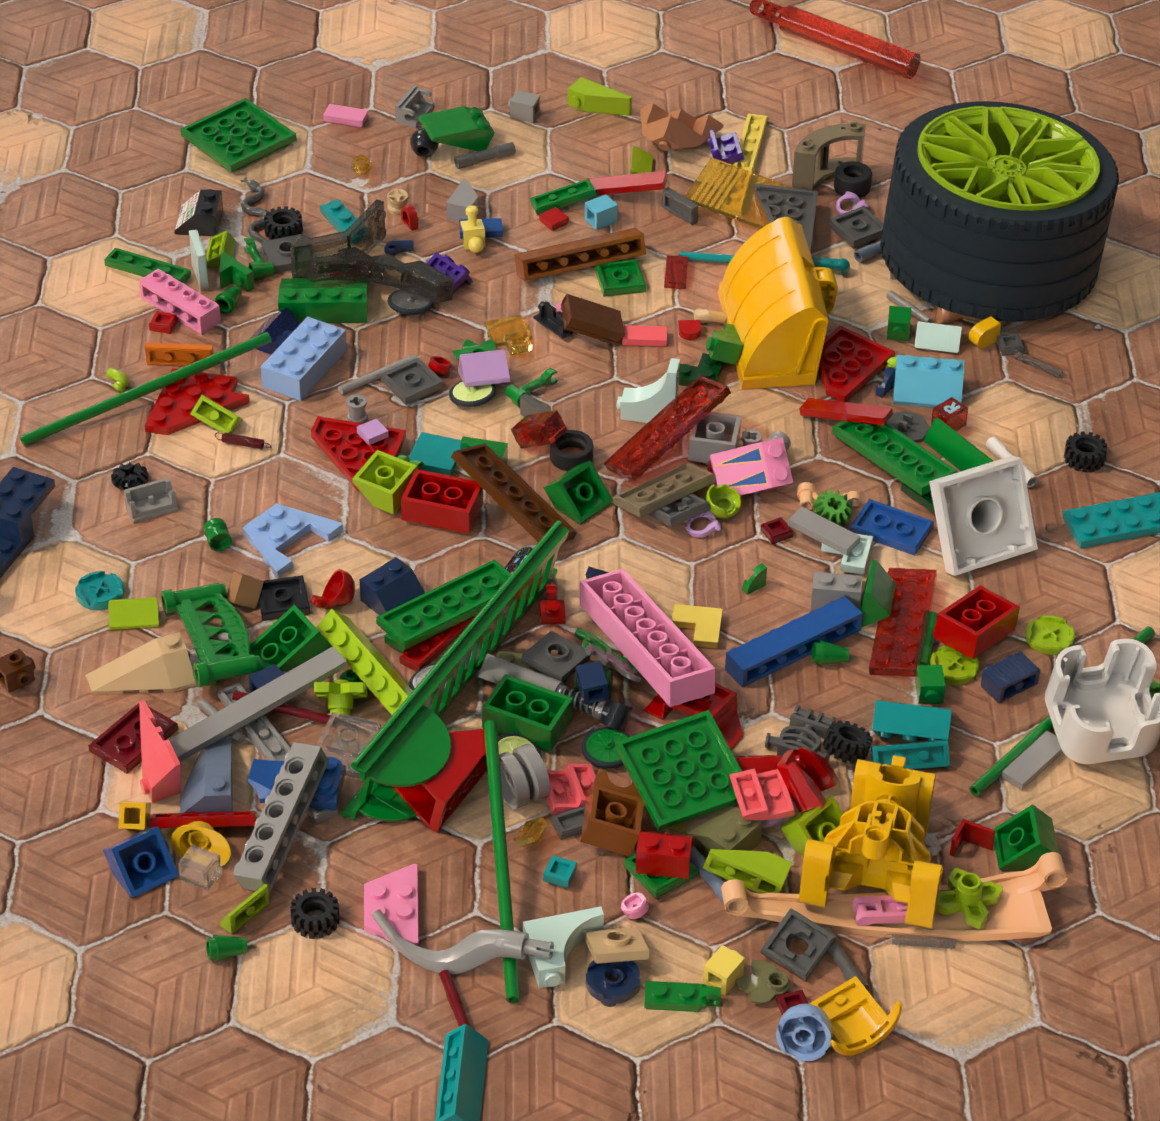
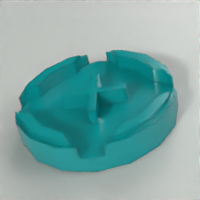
M96 571L81 577L77 587H75V594L78 603L90 610L108 609L109 600L123 599L124 585L122 579L116 574L111 573L109 575L105 574V571Z

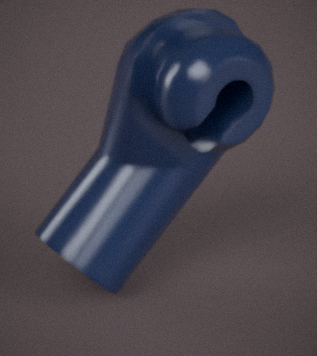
M392 240L385 245L384 252L388 256H395L401 251H413L414 242L413 240Z

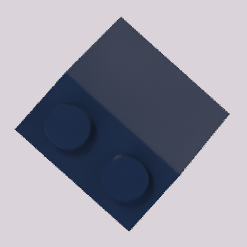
M397 557L359 579L360 601L378 615H382L425 593L413 570Z

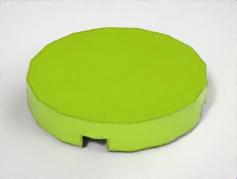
M1054 615L1039 616L1037 620L1029 622L1025 636L1026 642L1035 651L1045 655H1059L1064 649L1073 646L1075 631L1072 625L1070 627L1063 618Z
M945 645L938 648L937 652L932 653L930 665H942L945 684L958 686L967 684L975 679L978 675L979 660L978 657L974 659L966 657L957 650Z

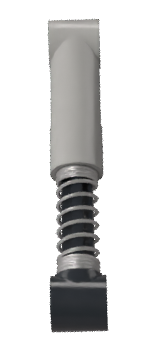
M488 653L478 675L480 678L498 684L504 674L572 697L575 711L580 710L581 713L592 714L594 718L601 720L602 724L620 731H625L633 710L632 707L610 699L609 701L603 700L584 705L580 691L575 692L574 688L569 690L568 686H565L562 681L510 663Z

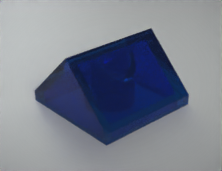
M286 307L269 317L249 339L268 332L271 342L256 348V350L272 355L300 325V322Z

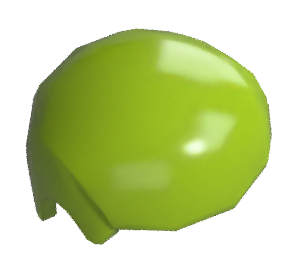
M713 484L707 491L706 501L709 502L710 511L715 517L729 518L739 512L742 505L741 496L734 488L726 484L715 487Z

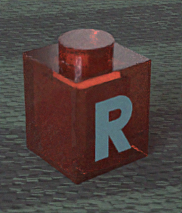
M951 397L933 408L931 425L934 419L938 417L953 430L958 431L966 426L968 407Z

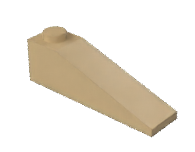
M180 632L155 638L85 675L92 695L123 694L127 690H139L140 694L148 693V690L163 689V693H172L196 686L188 651Z

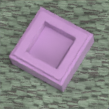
M377 419L357 426V434L368 445L389 437L388 430Z

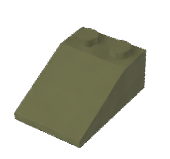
M729 806L669 827L667 832L694 836L693 845L707 858L711 849L752 851L761 843L763 821L743 819L740 808Z

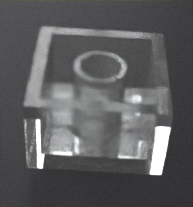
M332 712L316 746H320L327 757L337 758L346 766L345 776L359 779L360 773L351 767V763L381 729V723Z

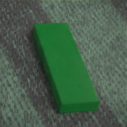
M586 179L531 197L530 202L538 216L555 207L559 209L596 197V191L590 180Z

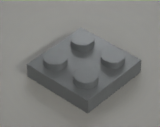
M864 206L829 219V227L853 248L881 238L883 223Z
M419 358L381 374V382L405 405L443 389V381Z

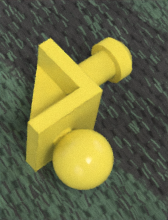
M471 205L465 209L468 220L460 221V225L463 231L464 249H470L472 252L478 253L486 247L485 227L482 220L476 218L478 208Z

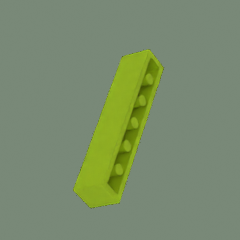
M331 609L316 628L342 655L347 664L390 714L393 715L413 690L349 617Z

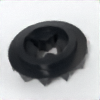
M131 462L128 465L120 464L119 468H113V474H111L113 485L121 490L146 484L149 480V473L146 467L141 466L140 463L134 465Z

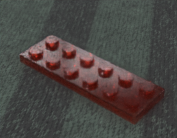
M703 376L697 377L604 462L607 470L636 481L731 394L729 387Z
M889 568L888 574L896 583L892 608L889 617L878 621L869 664V675L916 677L917 665H921L928 619L937 581V570Z

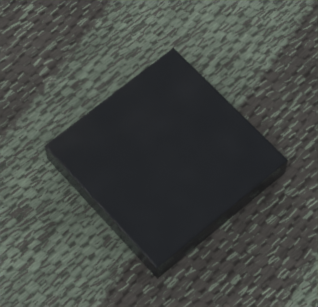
M303 575L264 580L258 600L262 621L279 619L294 604L304 615L311 614Z

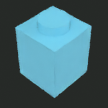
M606 194L585 202V220L595 230L617 222L618 205Z

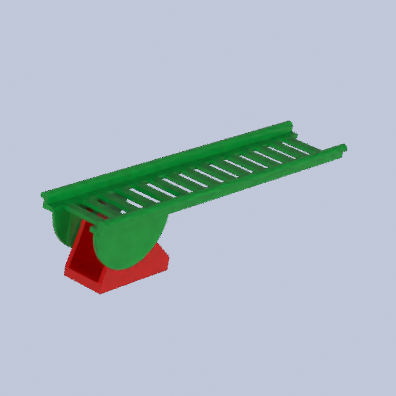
M561 521L554 523L351 763V767L360 773L359 779L365 780V782L341 810L340 814L343 818L349 817L355 821L361 813L382 821H403L418 816L428 828L438 833L487 772L484 728L448 732L440 717L481 669L486 654L492 655L545 592L546 584H551L555 580L558 570L554 568L558 551L569 533V529L562 526Z

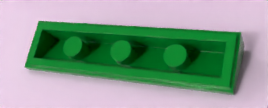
M938 417L934 419L924 438V442L960 471L993 462L991 458Z

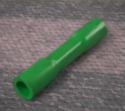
M933 611L925 614L922 628L923 634L915 661L916 670L917 665H930L934 641L933 634L938 613Z

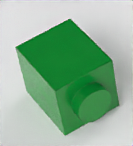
M889 306L887 339L909 341L911 307Z
M917 665L915 685L918 704H943L946 685L942 665Z

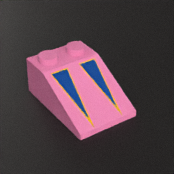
M783 437L709 455L713 473L715 474L716 485L726 484L734 488L740 496L781 488L793 483Z

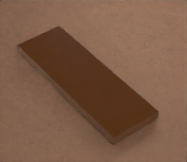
M484 443L453 452L451 458L537 542L543 538L556 521H561V525L569 529L565 541L574 539L577 534L576 530L488 445Z

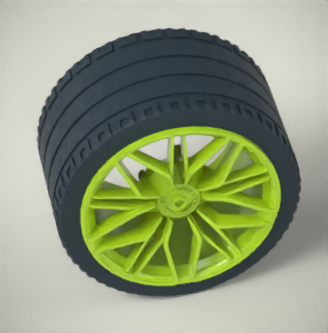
M975 101L951 104L931 110L910 122L898 138L881 234L882 258L885 260L889 271L908 290L923 300L953 313L983 320L991 316L997 321L1016 322L1047 318L1065 312L1081 303L1091 293L1097 281L1119 183L1116 162L1106 147L1091 133L1063 117L1037 108L1005 102Z

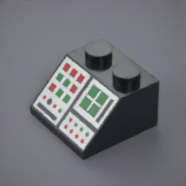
M201 189L182 204L174 233L177 235H189L190 230H197L199 236H216L223 215L222 191Z

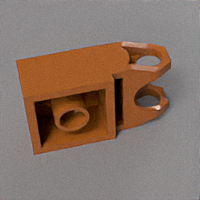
M599 769L586 798L580 842L631 856L641 831L644 806L633 781L628 787H619L609 780L606 770Z

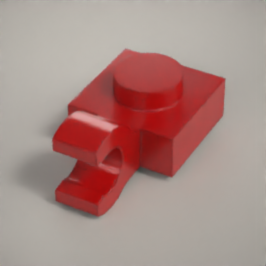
M546 584V600H540L541 625L566 624L564 599L557 600L556 584Z

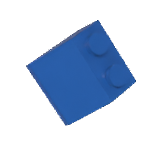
M159 827L148 828L103 849L113 875L131 898L179 876Z

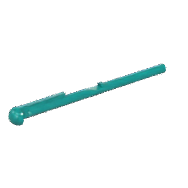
M680 251V260L730 263L734 256ZM812 257L815 267L839 270L841 275L846 274L850 270V263L845 258Z

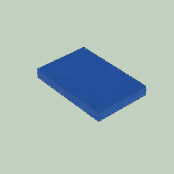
M869 499L850 526V531L856 534L873 536L874 542L915 556L933 529L934 521Z

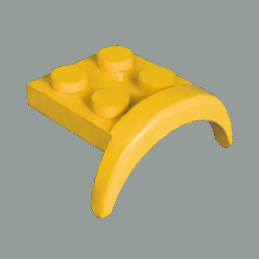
M856 976L810 1003L819 1007L829 1017L832 1023V1038L834 1039L830 1041V1045L837 1053L843 1056L860 1054L884 1040L895 1028L902 1011V1003L897 1001L887 1016Z

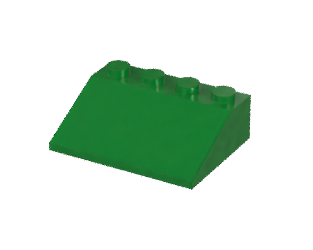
M282 278L278 294L279 323H302L307 317L325 323H367L369 278Z

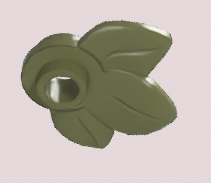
M752 960L753 974L741 977L735 981L737 987L742 992L750 994V1002L756 1004L768 1003L777 995L788 993L791 984L784 972L777 970L774 964L763 960Z

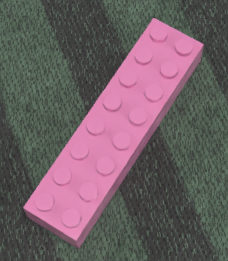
M624 569L580 581V606L670 707L715 693L714 666Z

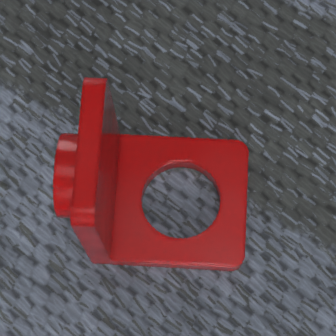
M962 819L952 837L949 855H955L962 840L992 850L996 831Z

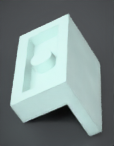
M918 322L915 348L958 353L962 327Z

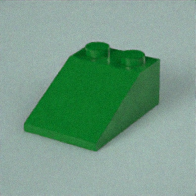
M462 106L423 114L418 118L431 141L477 152L486 150L495 134L483 111L477 107L469 108Z
M294 604L251 643V654H254V656L259 655L262 669L275 664L282 672L285 671L287 673L331 648L332 645Z

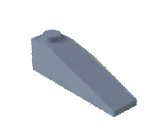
M224 737L200 751L180 796V813L233 811L232 737Z

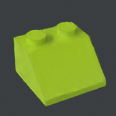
M377 450L352 478V482L374 507L394 515L401 507V498L415 469H417V465Z
M833 796L825 798L827 802L823 809L817 806L800 812L781 826L792 848L803 857L807 839L824 842L826 835L840 825V817L843 815V812Z

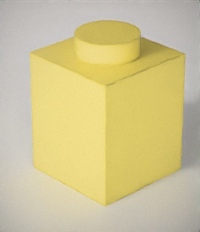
M722 945L704 965L703 983L707 986L721 988V993L726 996L736 984V979L744 975L745 957L741 956L737 951Z

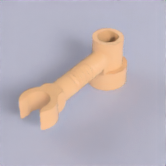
M810 482L799 484L797 487V497L800 500V508L813 509V503L819 495L816 494L815 485ZM850 491L843 494H847V501H852V508L859 507V492Z

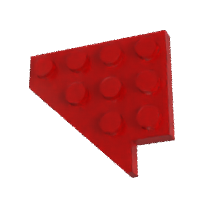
M841 325L838 326L832 333L825 336L818 368L825 394L840 402H846L888 364L887 360L889 358L895 357V351Z
M172 368L171 372L177 370V368ZM199 372L162 388L145 423V432L170 435L202 422L190 414L201 395L231 411L249 404V394L234 392L238 385L237 377Z

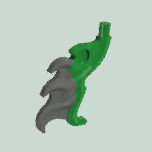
M581 628L576 630L574 636L583 640L582 647L587 655L596 656L605 667L608 665L612 666L621 675L630 680L640 682L641 678H644L628 659L614 653L597 636Z

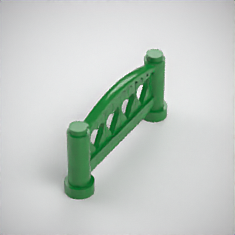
M214 583L178 591H172V589L161 591V603L164 613L166 615L176 613L177 610L200 662L193 664L194 677L198 687L209 686L210 682L256 673L257 670L262 669L259 655L254 656V654H251L250 637L242 617L226 599L227 590L224 583ZM213 604L215 605L214 609L218 612L210 613L199 610L206 605ZM219 618L222 619L221 624L225 626L215 627L206 624L213 619ZM221 633H228V638L231 641L225 642L213 639ZM229 647H234L235 653L238 655L228 656L220 653Z

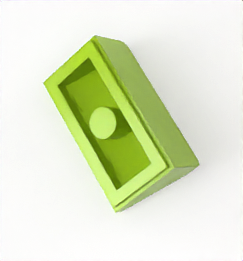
M633 145L630 174L652 172L653 155Z
M224 231L210 238L206 255L207 267L220 268L221 254L224 252L233 257L236 240L229 231Z
M201 395L190 413L223 434H232L243 421L241 417L204 395Z
M157 597L109 600L110 630L159 627Z
M264 884L225 916L219 922V925L231 934L240 929L270 904L268 885Z

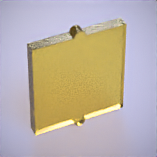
M522 315L484 322L487 336L493 340L496 347L532 340L529 325L525 323Z

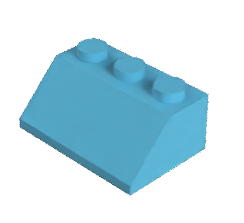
M897 355L893 404L944 409L945 406H951L952 402L956 403L954 407L958 405L961 407L964 360Z

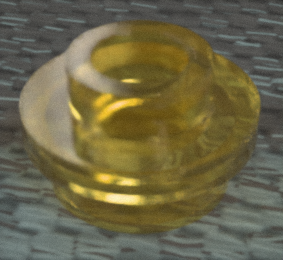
M364 155L354 157L351 163V169L358 174H365L372 168L371 161Z

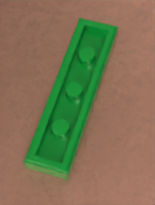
M114 248L104 259L105 266L146 277L157 269L184 284L191 277L190 269L118 248Z

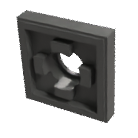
M303 234L261 242V248L267 261H271L273 264L274 273L314 265V257Z
M691 493L647 515L670 527H674L709 511L710 506L709 502Z
M550 631L522 654L521 661L549 677L564 682L576 672V666L585 664L590 660L591 656L584 652V648ZM551 650H558V654L562 656L552 655Z
M790 908L760 952L806 982L835 942L836 936ZM802 939L807 942L809 948L804 952V955L797 956L789 951V945L793 940Z

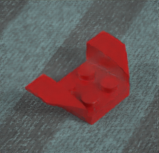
M715 683V693L703 698L670 707L658 694L644 709L645 712L661 720L673 709L688 716L709 710L730 750L743 737L737 712V693Z
M804 747L785 752L777 765L799 813L817 806L823 809L827 801L822 791L835 786L839 780L835 771L824 757Z

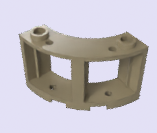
M850 122L831 125L818 129L804 137L794 152L792 188L815 191L825 178L829 176L834 178L836 167L841 163L849 161L863 163L866 124ZM844 140H858L856 158L844 157L828 160L829 144Z

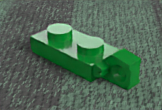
M646 981L644 1008L649 1010L699 1012V1009L706 1008V1006L720 1007L721 988L700 985L698 983Z

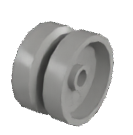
M524 744L514 748L512 754L510 752L499 754L503 800L510 808L517 809L527 805L530 799L537 801L549 795L550 781L548 772L540 754L531 744Z

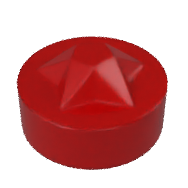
M440 356L431 357L428 367L436 374H449L452 366L449 360Z

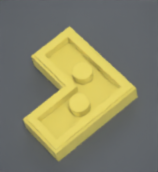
M674 604L672 622L678 628L695 629L693 645L695 647L718 649L723 609Z

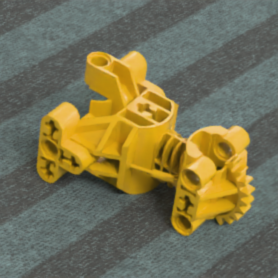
M893 755L891 765H881V763L858 759L854 773L850 810L844 812L840 817V825L826 835L824 842L807 839L803 858L799 903L825 908L830 888L845 891L859 885L885 889L894 901L908 903L905 924L932 929L943 867L940 864L930 863L931 856L925 846L924 837L927 835L936 774L905 768L906 757Z

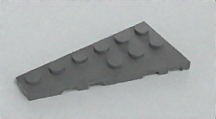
M755 184L754 191L768 224L782 217L792 218L795 222L802 225L809 250L811 251L818 191Z

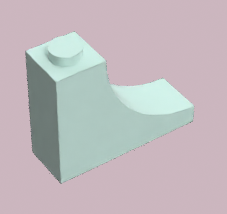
M671 358L667 372L653 384L639 388H624L622 397L618 396L617 410H620L621 420L674 426L678 412L680 359Z
M602 907L523 922V932L529 934V939L554 942V949L541 948V950L553 952L551 959L528 955L538 988L554 987L565 983V961L571 950L585 939V931L604 930Z

